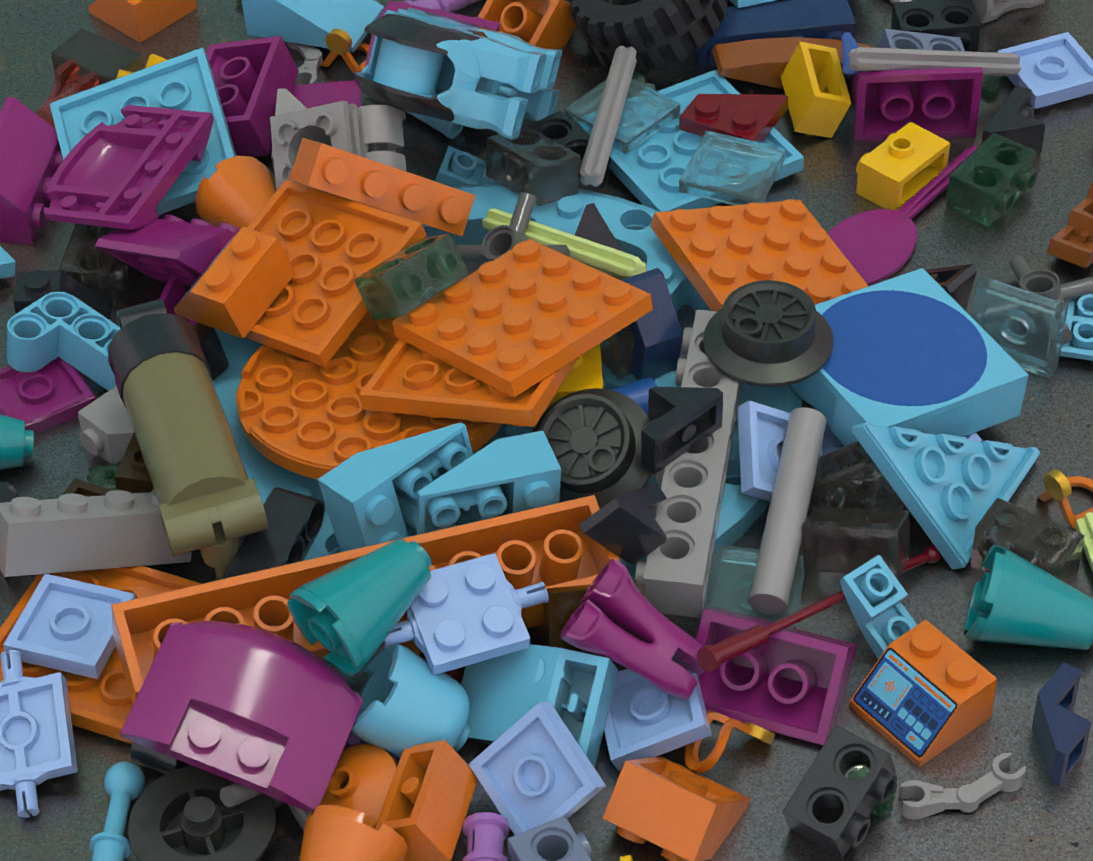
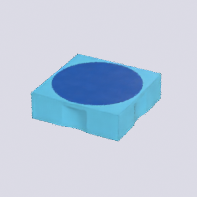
M923 268L815 305L816 311L826 319L832 330L833 350L828 362L819 372L806 380L791 384L790 386L801 399L826 417L831 432L868 473L877 470L878 467L852 433L851 429L854 425L869 422L875 426L920 430V432L937 435L942 433L967 436L1020 416L1029 375Z

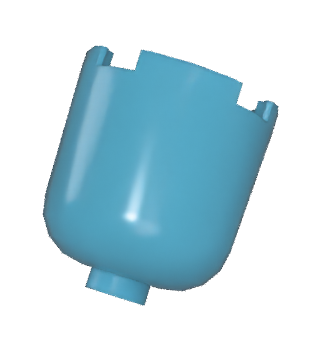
M397 643L386 649L383 646L378 648L362 669L370 675L359 692L360 697L363 699V704L351 734L373 746L384 749L391 756L399 760L403 749L440 740H446L457 752L466 742L470 732V727L466 725L469 718V698L462 685L445 672L433 675L427 661L404 645Z

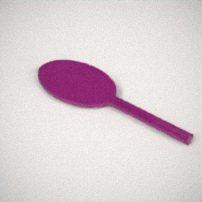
M973 145L967 148L897 211L876 209L862 212L845 219L827 233L868 286L880 283L891 277L910 259L917 241L916 226L911 219L983 156L982 152L978 151V146Z

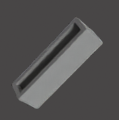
M154 489L148 493L133 494L127 491L113 490L107 492L104 496L90 497L69 493L61 495L59 499L47 500L17 497L12 499L11 502L0 503V571L4 577L191 562L192 552L172 556L165 536L158 506L159 503Z

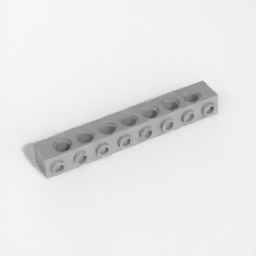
M696 309L693 328L685 327L682 354H687V359H678L676 385L681 387L718 388L722 391V427L656 473V482L661 484V490L667 499L653 510L657 515L655 520L665 533L667 540L647 556V561H639L636 567L635 580H640L645 584V598L663 614L701 618L706 597L738 414L737 407L740 403L743 383L727 377L715 368L706 355L704 331L709 320L717 311Z

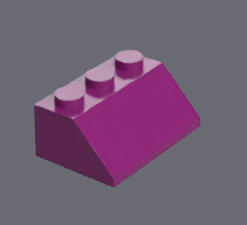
M275 36L209 45L206 54L236 156L259 157L269 155L272 147L270 117L275 116L277 90L287 89L291 93L299 73L282 37Z
M967 67L857 72L851 78L850 84L851 105L849 107V116L854 141L886 140L890 134L896 133L909 122L941 138L976 137L983 68Z
M13 97L6 98L0 111V243L33 245L39 229H44L47 219L44 215V207L49 208L51 203L46 192L52 177L63 161L56 129Z
M165 214L163 219H155L151 223L137 229H117L98 238L95 246L156 281L167 283L169 279L178 278L183 286L192 287L221 249L240 229L223 222L219 224V227H215L208 222L195 218L191 220V223H187L178 217Z
M718 607L703 609L696 640L703 647L714 645L755 625L760 624L765 627L774 622ZM789 626L770 635L767 643L721 664L718 669L712 672L705 671L702 674H697L706 711L718 712L743 723L748 721L772 732L824 746L830 736L846 694L858 644Z

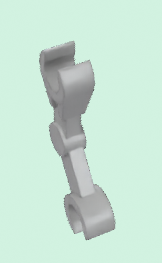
M285 41L289 48L297 49L305 59L304 64L298 69L299 73L294 85L318 83L317 72L323 63L322 52L314 46Z
M1002 753L994 758L991 771L970 785L966 784L959 788L943 789L941 786L918 780L905 781L900 785L899 799L916 798L920 801H903L901 815L907 819L916 820L942 812L944 809H960L963 812H973L977 810L981 802L998 791L1014 792L1019 790L1024 783L1026 766L1014 774L1002 772L1010 768L1012 753Z

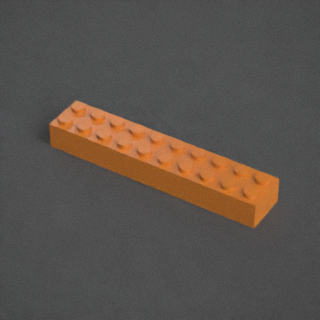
M595 495L402 538V540L408 543L415 541L424 548L432 562L431 566H429L430 571L495 553L506 580L515 590L537 584L541 581L545 584V588L588 585L594 581L596 576L612 558L620 562L617 555L584 534L579 524L600 509ZM393 541L111 604L113 636L132 706L170 624L183 622L184 625L201 621H224L243 624L282 636L323 659L330 651L318 640L311 645L303 636L288 609L287 601L292 598L289 595L296 588ZM543 603L521 609V617L526 629L544 625ZM407 611L404 613V615L401 617L398 623L406 621ZM413 640L399 644L406 646L416 654L423 653L414 644Z

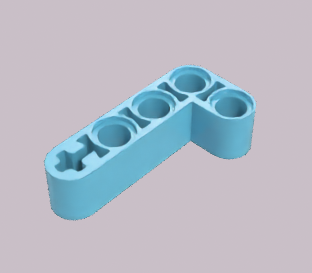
M51 292L8 320L6 359L8 364L17 371L34 372L60 357L109 391L116 386L115 376L108 363V346L115 334L120 330V327L73 295L65 292Z

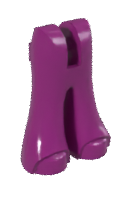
M612 558L581 599L583 603L567 621L560 634V639L579 649L610 658V660L637 673L662 692L688 700L697 685L696 679L688 671L696 674L705 672L697 660V652L703 646L659 612L639 591L627 568L618 560ZM618 625H620L621 627L625 628L626 630H628L629 632H631L632 634H634L635 636H637V637L640 638L641 640H639V639H637L636 637L632 636L631 634H629L628 632H626L625 630H623L622 628H620Z

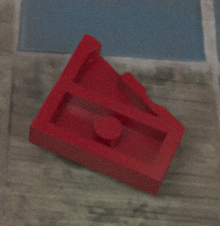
M698 94L679 116V129L753 154L788 110V96Z

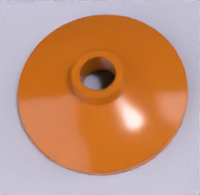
M355 744L344 748L320 805H338L365 813L366 817L363 824L375 829L398 766L396 761L384 749L371 744Z

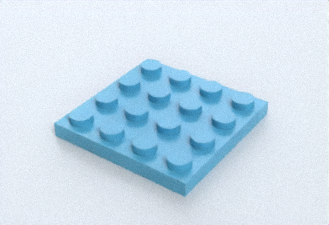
M203 47L50 103L63 160L79 141L101 122L107 126H113L124 120L125 117L122 115L121 109L128 105L212 113L214 122L201 161L189 162L155 209L158 215L195 202L197 190L202 179L206 177L208 180L217 171L214 166L219 162L236 156L209 59ZM79 224L81 233L86 241L118 229Z
M713 70L625 103L611 149V163L609 165V169L643 206L659 212L676 209L708 208L802 171L804 157L774 127L753 154L680 130L679 116L698 94H740L723 76H719L717 70ZM596 115L577 121L588 135H591Z

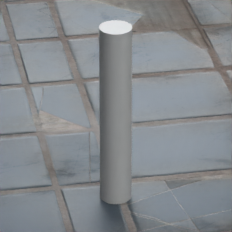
M796 408L790 413L749 596V605L754 610L767 615L782 614L788 607L827 423L826 417L821 412L812 408Z

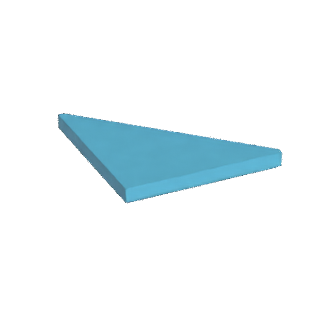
M869 422L854 425L851 429L854 436L952 570L964 568L1040 455V451L1035 447L1020 448L1008 443L988 440L982 442L968 440L967 437L942 433L937 435L920 432V430L895 426L889 428L880 427Z

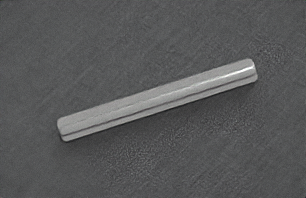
M621 45L615 50L580 169V182L585 186L591 184L597 187L603 181L637 62V51L632 46L626 48Z
M858 47L857 49H851L848 54L850 59L849 67L853 71L982 67L983 75L1011 76L1017 75L1021 69L1019 65L1020 57L1016 53Z

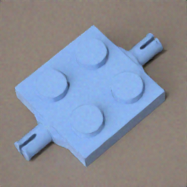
M495 553L430 571L431 579L407 609L406 621L397 623L382 643L383 648L386 649L397 643L400 644L413 640L414 644L424 653L433 675L529 648L530 636L521 617V609L547 603L549 600L548 592L542 581L515 590L506 580Z
M9 650V654L6 651L0 654L3 681L0 682V791L6 789L15 790L17 815L27 818L30 817V813L33 816L40 813L36 791L38 784L47 779L76 773L78 768L67 679L61 672L37 678L23 676L21 652Z

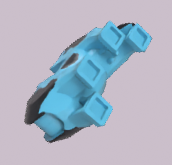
M408 8L407 10L398 9V12L386 10L384 16L368 24L364 31L375 35L367 72H357L353 76L364 97L408 112L446 120L475 129H491L510 140L519 137L523 118L536 122L555 112L560 90L553 89L562 50L540 48L514 35L413 8Z

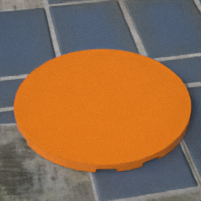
M375 302L325 367L263 344L249 358L242 369V379L238 390H236V405L240 426L252 446L264 457L282 468L317 480L356 453L460 422L466 425L474 453L485 445L503 424L490 422L475 423L468 420L441 417L428 418L421 415L401 413L387 414L381 411L362 409L359 393L399 340L395 336L392 321L416 305L413 303H404L403 309L378 308V303Z

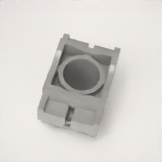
M343 100L270 117L276 191L285 180L290 178L302 138L320 142L406 171L405 155L396 153L397 148L404 147L402 120L406 119L405 111L388 105L357 107V105L353 103L348 104L347 101Z

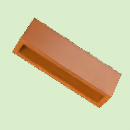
M305 138L301 140L289 178L291 181L461 237L463 236L476 196Z

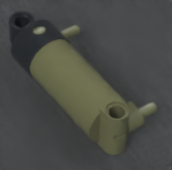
M162 298L116 310L120 330L115 334L108 346V363L115 376V383L120 398L128 411L159 503L163 528L172 556H178L199 549L204 562L215 568L216 578L221 580L240 547L238 538L269 528L254 478L249 479L212 382V372L193 325L181 316L167 314Z

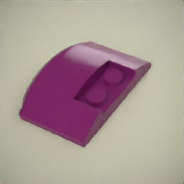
M128 105L122 108L121 113L125 117L124 120L113 126H107L101 122L84 136L62 161L52 177L46 192L49 200H51L50 208L44 207L46 219L127 230L137 229L151 223L159 217L155 209L189 162L201 161L214 122L212 113Z
M201 621L184 625L183 622L170 624L120 732V737L313 813L315 807L321 804L361 709L363 699L357 691L353 692L341 674L330 664L308 649L282 636L259 628L224 621Z

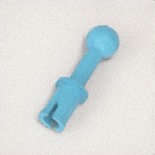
M128 761L114 764L105 775L104 787L111 798L104 830L101 833L95 834L90 840L89 848L93 853L91 861H124L131 854L130 841L124 837L131 801L137 799L142 794L145 787V776L138 765Z

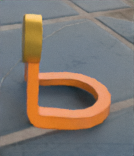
M332 29L325 39L326 45L331 51L321 66L329 67L336 57L341 55L353 73L361 72L365 68L366 60L358 65L348 51L352 46V39L349 34L342 29ZM361 42L356 50H361L368 55L370 45Z
M1053 469L1044 475L1043 483L1046 491L1037 497L1043 502L1052 497L1056 499L1065 521L1076 530L1075 524L1077 519L1083 518L1088 512H1093V507L1074 516L1067 497L1072 493L1071 487L1077 486L1086 488L1093 493V480L1081 476L1066 477L1057 469Z
M708 710L706 713L709 725L713 720L723 723L716 744L709 756L699 762L698 752L702 739L686 745L685 764L690 770L697 773H705L710 770L721 757L732 728L770 745L775 734L748 721L743 723L737 719Z

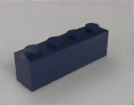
M788 0L761 3L742 8L730 6L727 7L723 21H719L720 26L715 35L709 36L706 39V45L699 51L695 49L693 53L699 71L717 69L712 53L715 45L752 39L787 37L842 40V35L846 32H850L855 40L856 22L848 0Z

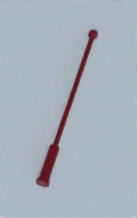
M928 545L924 548L922 554L890 568L894 576H898L925 562L937 563L941 558V554L935 545ZM842 590L765 627L758 624L719 643L706 645L697 652L698 663L703 670L712 672L718 669L721 664L767 643L770 635L846 600L844 592Z

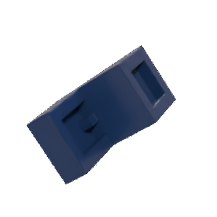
M656 268L622 279L621 281L650 293L653 305L652 311L626 327L635 336L630 372L637 380L647 377L655 378L677 370L683 332L663 272Z
M1065 662L1062 663L1038 692L1032 724L1050 782L1057 786L1063 783L1085 755L1091 727L1090 721L1070 711L1076 703L1081 671Z

